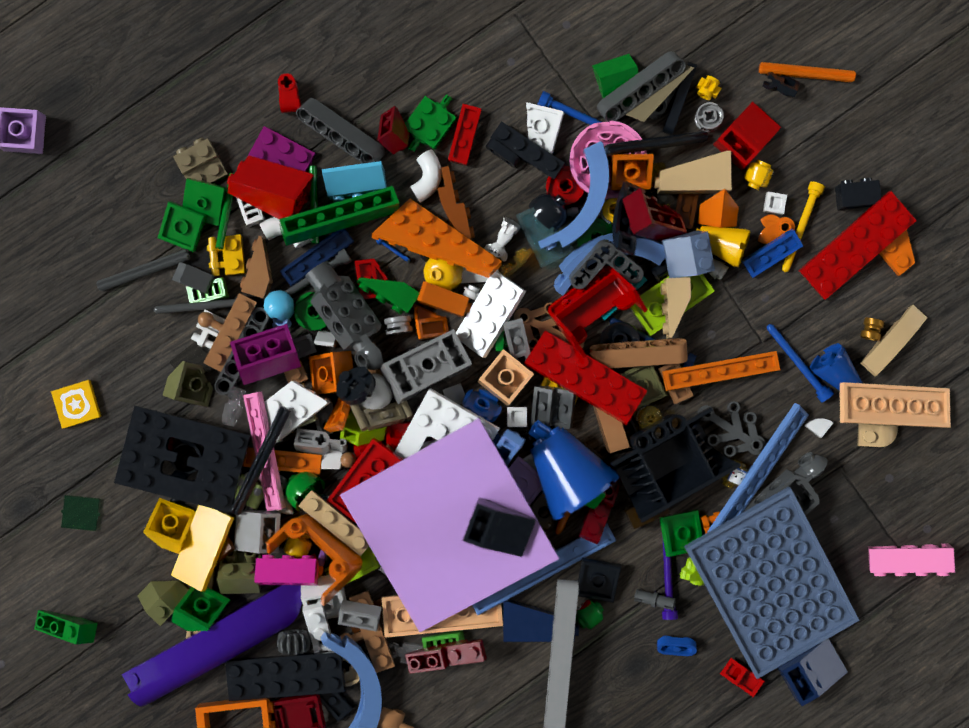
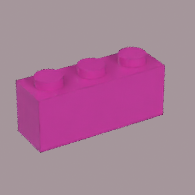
M262 555V558H256L254 583L258 585L318 586L319 561L310 555H303L302 559H294L292 555H282V558H274V555Z

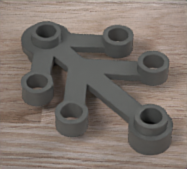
M733 401L727 405L733 425L714 414V410L710 412L708 417H702V421L710 420L729 432L720 435H709L706 438L709 446H716L718 443L735 439L745 443L737 446L726 445L723 448V454L727 457H732L736 453L745 451L753 455H759L766 446L765 440L757 434L755 426L757 417L755 413L747 412L744 414L743 419L747 423L749 436L743 432L738 413L740 410L738 402ZM731 404H735V405H736V410H735V411H732V410H731V408H730ZM701 406L698 409L697 414L709 408L710 406ZM749 414L753 416L751 422L747 420ZM712 436L716 439V442L714 444L710 443V438ZM755 441L759 443V447L757 449L753 447V443ZM728 447L732 448L730 455L726 453Z

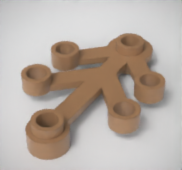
M549 302L544 307L532 311L527 308H520L515 312L514 320L520 319L522 314L527 315V320L523 321L528 344L530 340L536 341V344L538 342L532 333L531 326L538 329L540 337L546 330L571 345L561 331L552 327L556 325L552 319L543 322L534 319L543 314H548L546 307L552 303Z

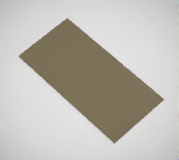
M686 65L681 75L625 115L645 122L694 67Z

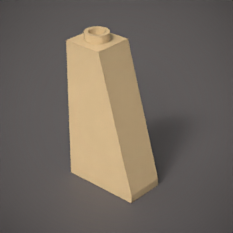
M724 151L659 171L657 177H654V188H657V194H717L724 188L729 193L732 190L731 151Z

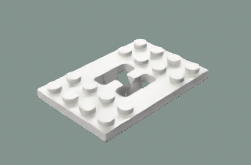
M430 388L394 453L405 459L480 418L492 441L500 428ZM428 436L434 438V439L431 440V441L425 442V440H426V438H427Z

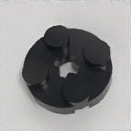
M364 366L343 371L339 375V382L336 388L337 395L348 405H358L366 400L365 396L369 392L372 394L376 381L374 376Z

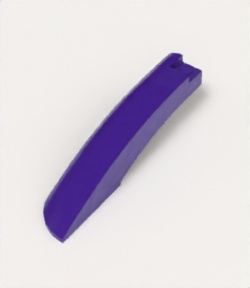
M281 585L214 622L208 631H198L122 674L131 691L128 694L129 698L136 705L144 707L285 629L293 623L300 613L302 605L301 585Z

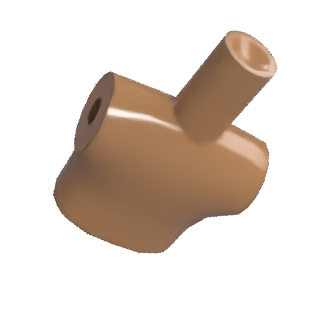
M383 707L377 725L378 728H414L403 722L405 717L403 711Z

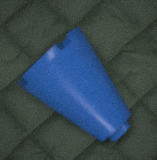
M839 343L824 349L825 354L821 357L817 355L810 365V369L815 375L839 391L840 383H863L845 348Z

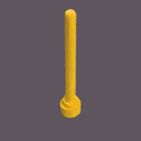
M811 181L807 189L809 197L796 229V234L800 241L817 197L823 194L825 189L824 185ZM797 250L785 258L782 266L784 272L790 270Z

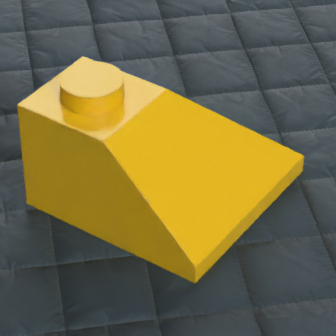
M159 498L143 533L159 547L179 554L196 511Z

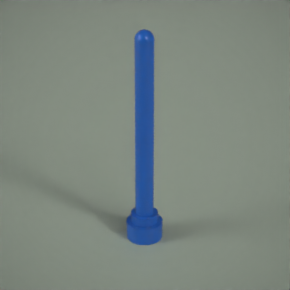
M543 91L537 104L564 111L565 114L589 125L602 122L553 100L550 93Z
M773 324L767 325L768 332L816 389L815 393L819 401L823 403L834 394L833 391L819 382Z

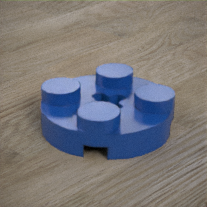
M474 389L469 390L463 398V407L489 422H494L502 410L501 405L499 407L497 403V397L483 389H479L478 392L473 391Z

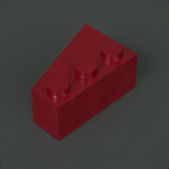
M642 188L622 199L630 222V229L634 235L662 242L664 239L687 233L682 216L667 205L661 206L658 204L657 198L654 196L651 198L644 194L645 190Z

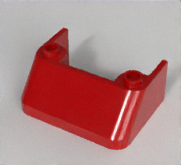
M607 265L596 274L583 289L573 288L552 303L548 308V314L569 343L584 358L586 354L580 346L587 338V332L584 328L614 306L619 310H627L636 304L644 313L648 310L637 290L615 269Z

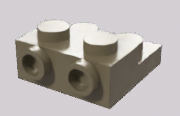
M208 138L195 140L193 142L194 146L188 149L187 147H182L176 151L177 155L173 156L186 179L192 178L214 184L229 176L212 142Z

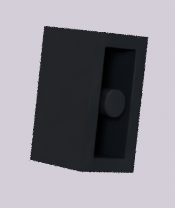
M872 178L860 179V182H853V180L841 181V184L835 187L837 210L873 206L881 199L880 181L872 180Z

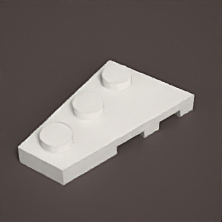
M526 102L528 139L553 154L564 111Z

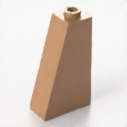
M593 406L606 451L612 453L629 448L622 422Z

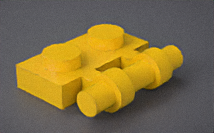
M241 234L226 236L223 249L215 248L216 237L208 238L207 252H210L209 269H211L214 277L220 276L219 269L225 268L226 276L246 274ZM223 251V262H218L217 252Z

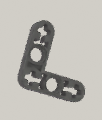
M603 239L592 248L571 272L569 280L574 288L583 289L606 263L631 283L641 281L644 273L636 262L624 252L616 249L612 242ZM603 246L608 247L609 252H603L601 248ZM596 253L598 254V256H601V258H602L601 261H600L599 258L595 255ZM617 257H624L625 261L623 265L616 266L614 264ZM596 260L597 266L594 269H588V261ZM629 266L633 271H636L638 274L636 276H631V273L627 270V267ZM583 268L585 269V271H586L587 273H589L588 276L586 275V273H583V271H582ZM575 277H581L583 281L576 282Z

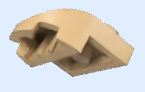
M858 424L857 446H888L895 440L898 426Z

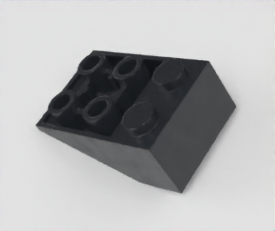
M479 497L462 541L483 549L522 557L536 519Z

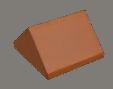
M613 155L610 160L611 190H620L624 181L642 189H651L654 155Z

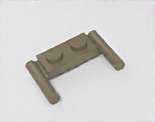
M407 400L400 404L397 402L390 403L382 409H365L361 411L359 405H350L361 431H366L367 429L370 431L402 423L405 419L410 420L414 417Z

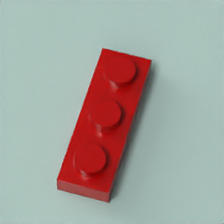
M462 104L448 157L449 162L467 166L482 108Z

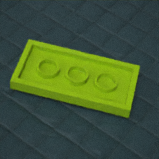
M703 274L688 276L691 283V298L684 312L715 291ZM663 280L640 296L648 311L644 313L636 304L630 308L649 336L662 329L663 323H666L665 315H662V303H665L664 295H661V283H664Z

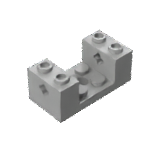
M453 329L384 363L380 371L388 382L395 400L400 404L416 396L419 391L447 377L452 378L466 371L472 363ZM430 360L433 368L426 370L423 368L422 362Z

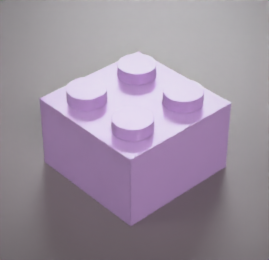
M0 107V149L8 152L43 154L46 115L38 110Z

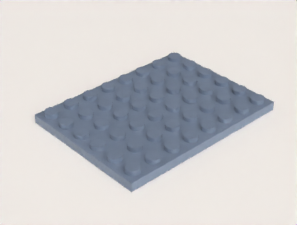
M790 487L783 489L684 546L756 679L859 621Z

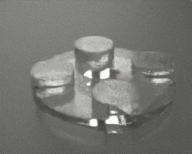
M237 387L231 388L228 394L229 400L228 403H225L222 416L224 425L235 427L237 417L240 418L243 407L239 405L240 401L244 399L243 395H245L246 390Z

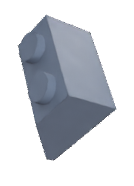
M697 230L662 240L669 278L696 276L715 271L707 231Z

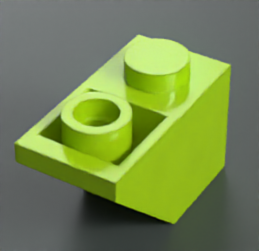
M351 411L347 417L344 429L341 430L340 439H345L356 446L369 444L374 437L379 441H383L386 437L387 426L370 431L368 429L361 431L354 413Z

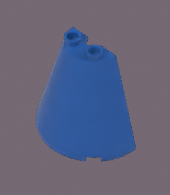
M559 426L549 432L550 436L544 440L541 437L533 442L532 445L534 447L530 449L553 520H558L565 516L564 513H572L608 489L611 486V481L616 482L620 477L614 469L565 428L562 427L560 429Z

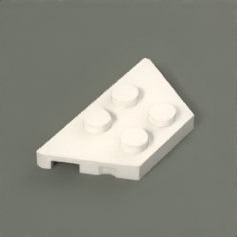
M295 380L288 383L264 402L269 427H271L281 406L291 410L276 443L331 402L326 398L323 399L316 395V392L311 389L304 388L302 384Z

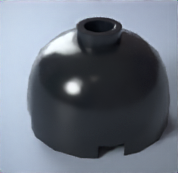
M543 193L529 203V208L534 207L536 210L534 213L535 217L546 228L550 229L553 227V232L558 231L563 226L568 216L565 206L566 201L559 194L555 196L552 193Z

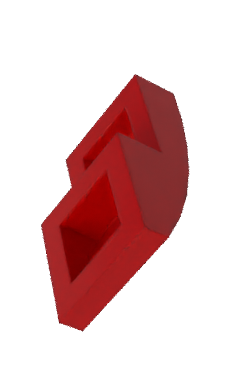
M730 658L720 673L752 697L755 696L764 683L763 679H756L752 671L733 658Z

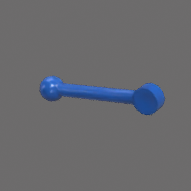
M379 238V240H376L377 244H382L409 263L411 261L407 256L384 242L383 239Z

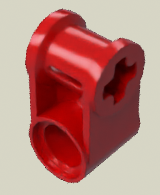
M285 73L278 78L281 113L296 112L301 106L297 82L291 74ZM286 81L291 83L288 88L285 87Z

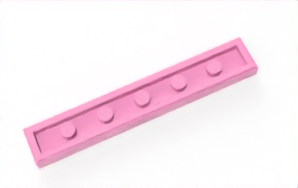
M262 391L243 395L255 456H257L270 429ZM273 447L260 474L267 511L286 508Z

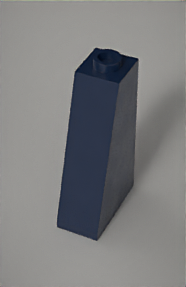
M510 599L504 601L503 642H551L554 612ZM575 624L573 642H575V636H579L578 624Z

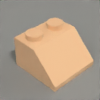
M503 349L477 382L508 406L534 373Z

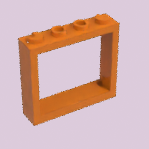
M270 698L200 703L195 708L197 728H210L209 712L261 707L263 728H276V721L272 719V713H274L273 702Z

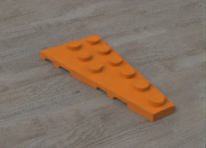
M412 199L407 200L372 233L373 239L379 240L380 238L386 240L390 245L396 246L397 244L406 247L408 251L435 260L439 258L447 261L449 265L454 266L456 264L465 267L467 271L490 278L502 264V261Z

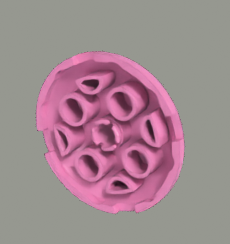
M616 121L597 122L585 128L575 139L570 152V169L576 183L589 194L590 172L583 149L602 141L605 148L606 145L612 143L641 140L640 135L628 125ZM639 151L625 154H647V151ZM608 165L609 183L605 199L618 198L620 190H611V167Z

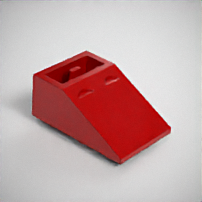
M752 101L713 145L721 152L731 151V161L739 169L743 170L781 127Z

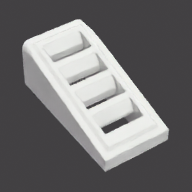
M236 197L247 227L266 220L262 210L254 208L246 211V208L252 205L248 203L244 205V201ZM258 212L259 215L249 218L248 215Z

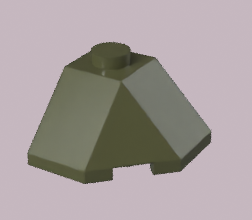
M182 361L168 376L162 396L208 407L213 387L207 381L204 375L205 371L201 365Z
M180 580L151 581L139 593L138 598L145 612L159 626H162L173 616L174 608L189 589Z

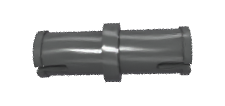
M637 589L634 597L635 602L649 604L653 608L657 606L674 611L676 598L662 596L658 592L650 593Z

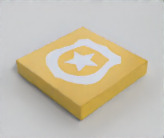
M91 380L51 391L62 429L101 417Z

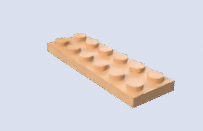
M843 382L840 383V423L951 428L950 388Z
M398 595L382 596L385 638L503 626L501 603L478 616L471 605L430 628L419 632Z

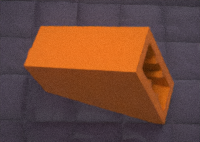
M423 281L417 299L420 304L464 318L465 314L469 313L472 303H469L470 299L468 297Z

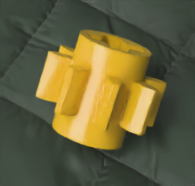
M707 76L706 79L702 77L696 86L699 89L697 94L705 100H710L712 97L716 99L722 89L718 87L720 84L719 80L712 76Z

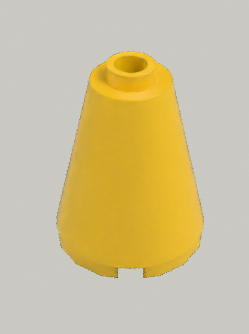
M701 226L700 229H696V231L708 232L713 255L732 266L739 267L744 250L748 244L750 230Z

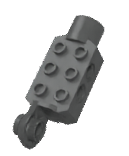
M329 261L322 262L305 275L315 290L310 301L342 349L356 352L354 359L359 367L364 366L369 370L381 369L383 365L382 354L370 339L375 333L380 331L382 324L349 276H338Z
M812 452L804 454L798 460L799 468L795 471L786 469L751 500L743 512L783 489L790 487L806 516L820 503L819 496L808 482L823 473L828 459L822 455H814Z

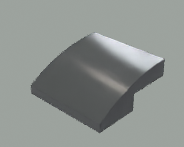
M534 386L531 424H534L539 419L549 427L559 426L560 428L563 427L570 430L573 428L576 395L565 388Z

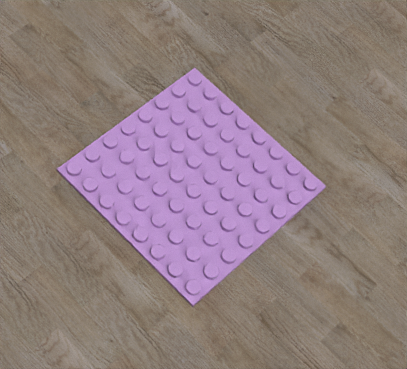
M480 418L340 494L419 632L430 628L559 559ZM479 497L536 519L522 557L483 549L462 541Z

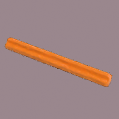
M761 62L759 65L760 74L772 72L780 76L854 82L856 78V72L851 70Z

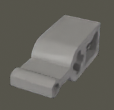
M297 428L294 441L296 452L320 455L329 453L331 449L339 450L342 453L348 452V444L345 439H330L326 432Z

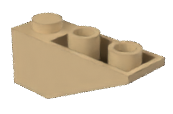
M690 277L666 278L663 280L664 283H661V295H664L665 303H662V315H665L666 323H663L662 328L663 334H666V339L673 337L690 301Z

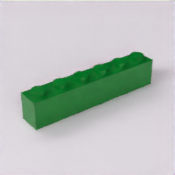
M393 186L281 218L279 219L280 230L286 246L391 215L399 209V200Z

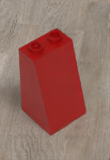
M249 155L245 161L239 163L237 171L234 174H230L227 180L228 193L277 219L298 214L309 200L313 174Z

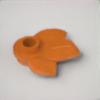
M773 214L764 216L760 221L765 228L761 231L758 241L768 244L790 229L795 230L793 220L788 217L779 218ZM784 223H787L789 226L786 231L782 230Z

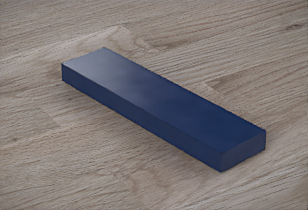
M346 229L335 231L284 267L280 272L292 287L306 278L305 275L322 262L330 261L338 255L337 252L343 248H348L355 242Z

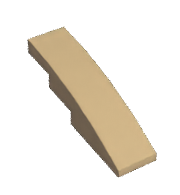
M914 305L908 307L901 318L894 322L887 333L881 337L880 341H877L861 364L873 376H877L907 344L927 317Z

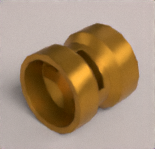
M865 317L863 323L865 327L861 331L860 337L880 341V330L884 326V321Z

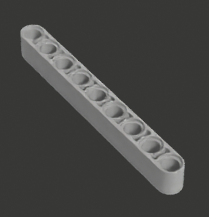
M557 580L543 728H565L578 599V581Z

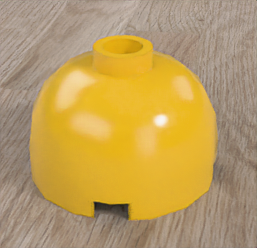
M429 258L423 270L426 282L450 291L457 288L462 282V272L464 271L462 266L456 264L454 266L449 265L447 261L439 258L437 260Z

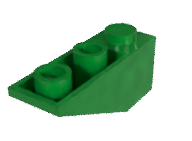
M360 277L357 281L360 284L358 286L366 293L371 291L376 295L375 298L383 304L389 303L393 306L391 309L400 315L402 313L406 315L419 296L418 291L404 282Z
M38 610L34 629L77 645L94 643L98 623L80 617Z

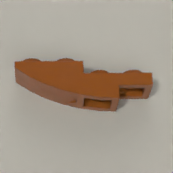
M449 166L441 167L445 187L437 189L443 210L453 228L472 240L471 238H475L473 226L469 227L468 219H471L469 207L465 208L464 203L456 204L460 200L458 190H453L452 183L456 182L454 171H450Z

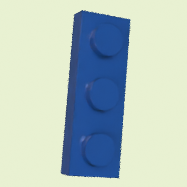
M790 229L741 261L750 276L754 278L803 247V244L794 229Z

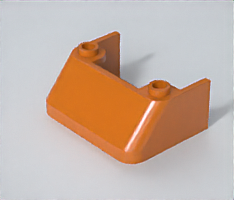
M307 513L289 520L266 542L267 553L270 555L288 537L298 539L306 534L333 560L329 566V574L335 582L321 596V605L325 606L361 570L362 558Z

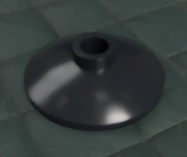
M615 322L604 328L600 337L601 344L640 341L637 329L626 322Z

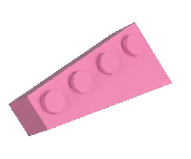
M949 543L942 544V548L933 544H924L922 548H918L915 545H903L901 548H897V546L868 547L869 571L874 573V576H887V573H895V576H907V573H916V576H928V573H937L938 576H949L950 573H955L954 548Z

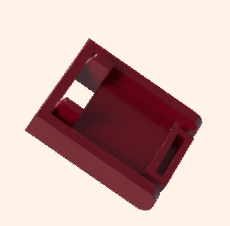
M320 694L278 698L272 701L273 706H277L273 709L277 728H326ZM314 706L318 722H313L311 708Z

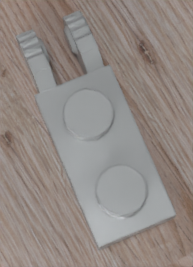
M522 318L503 323L510 355L518 361L519 357L525 356L524 359L526 361L530 354V348Z

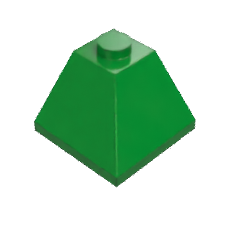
M191 587L174 608L171 622L188 632L208 631L228 605L230 599L209 587L204 592Z

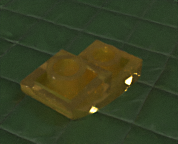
M525 247L516 251V255L513 256L515 265L508 263L501 267L502 271L499 273L507 278L516 273L529 260L533 253L531 248L527 250Z

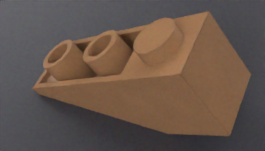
M258 236V239H255L253 242L252 251L254 252L252 258H249L247 261L246 269L248 271L246 277H243L241 280L240 288H242L241 292L265 299L270 292L273 280L265 238Z

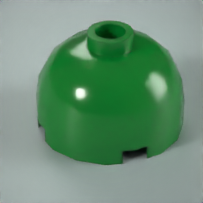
M312 472L294 474L288 480L286 498L297 511H300L299 504L309 492L313 490L318 494L321 489L324 491L325 482Z

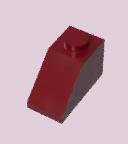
M394 106L380 116L377 141L393 155L398 151L404 150L408 146L409 131L398 108Z

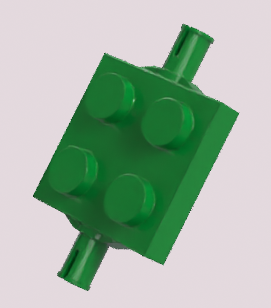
M446 94L440 103L424 96L405 123L409 133L414 138L407 147L409 150L415 152L420 143L429 146L433 150L437 148L457 120V117L446 109L452 100L450 96Z

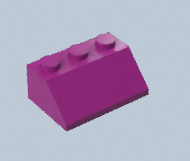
M287 324L230 342L244 385L301 367Z

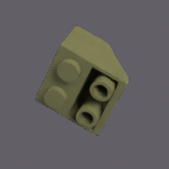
M233 550L219 564L217 582L220 593H260L261 585L254 583L256 558H262V553Z

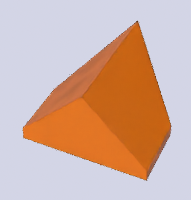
M724 188L699 204L697 223L719 228L736 227L739 207Z
M415 303L413 304L416 329L420 341L434 339L449 332L446 316L442 317Z

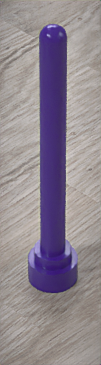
M663 542L665 596L673 598L671 557H667L665 554ZM676 607L674 611L664 608L662 619H678Z

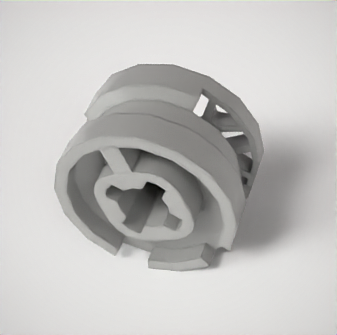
M713 102L702 104L695 115L696 126L701 131H715L723 120L724 113L722 108Z
M411 316L384 319V324L387 325L386 335L413 332V328L410 326Z

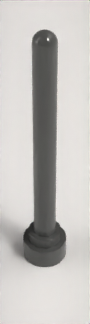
M343 248L337 252L336 258L329 263L334 269L339 265H348L352 262V259ZM304 278L285 292L292 296L310 283L307 278Z
M236 298L154 307V312L161 314L227 308L233 306Z

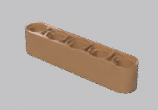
M682 338L596 344L590 347V357L608 368L678 364L688 360L687 341Z

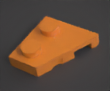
M907 230L879 253L897 276L902 275L915 264Z
M338 398L324 430L330 433L343 430L349 410L351 409L350 405Z

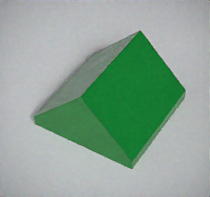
M630 54L592 65L602 98H605L638 74V67Z

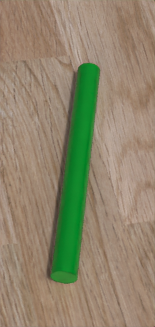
M309 166V173L313 174L310 190V210L318 208L317 166ZM319 236L312 238L311 244L319 243Z
M228 184L215 247L217 249L224 248L233 195L228 193Z

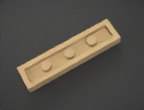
M313 490L299 504L300 508L358 555L361 556L368 548L369 544L359 527Z

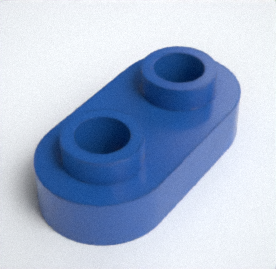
M663 636L657 640V651L664 655L692 656L697 652L696 642L689 637Z

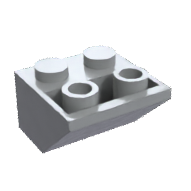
M243 510L239 516L235 515L234 547L236 549L234 550L267 553L266 542L280 530L281 513L276 510ZM279 547L272 553H279Z

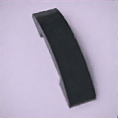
M624 181L615 206L612 234L615 248L633 256L635 255L637 237L633 236V232L630 229V222L622 199L641 187Z

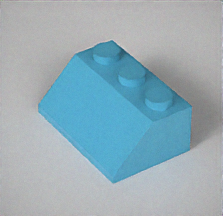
M381 161L322 169L327 196L330 200L333 199L334 202L345 200V197L353 198L387 188L385 170Z

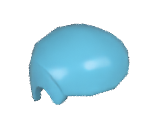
M273 291L264 299V310L270 318L274 317L280 321H285L291 318L294 313V300L285 291Z

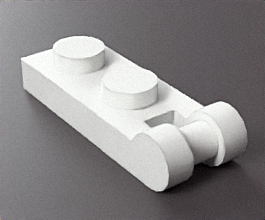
M321 603L303 606L302 611L314 653L327 650L328 652L332 651L319 642L324 632L331 635L324 606Z

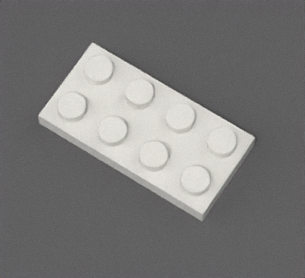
M496 271L488 278L470 308L469 313H467L456 334L459 340L482 358H486L504 329L503 323L509 321L526 291Z

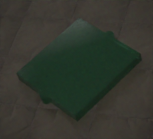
M65 495L64 506L61 510V513H63L61 528L96 531L98 516H100V513H98L100 498Z

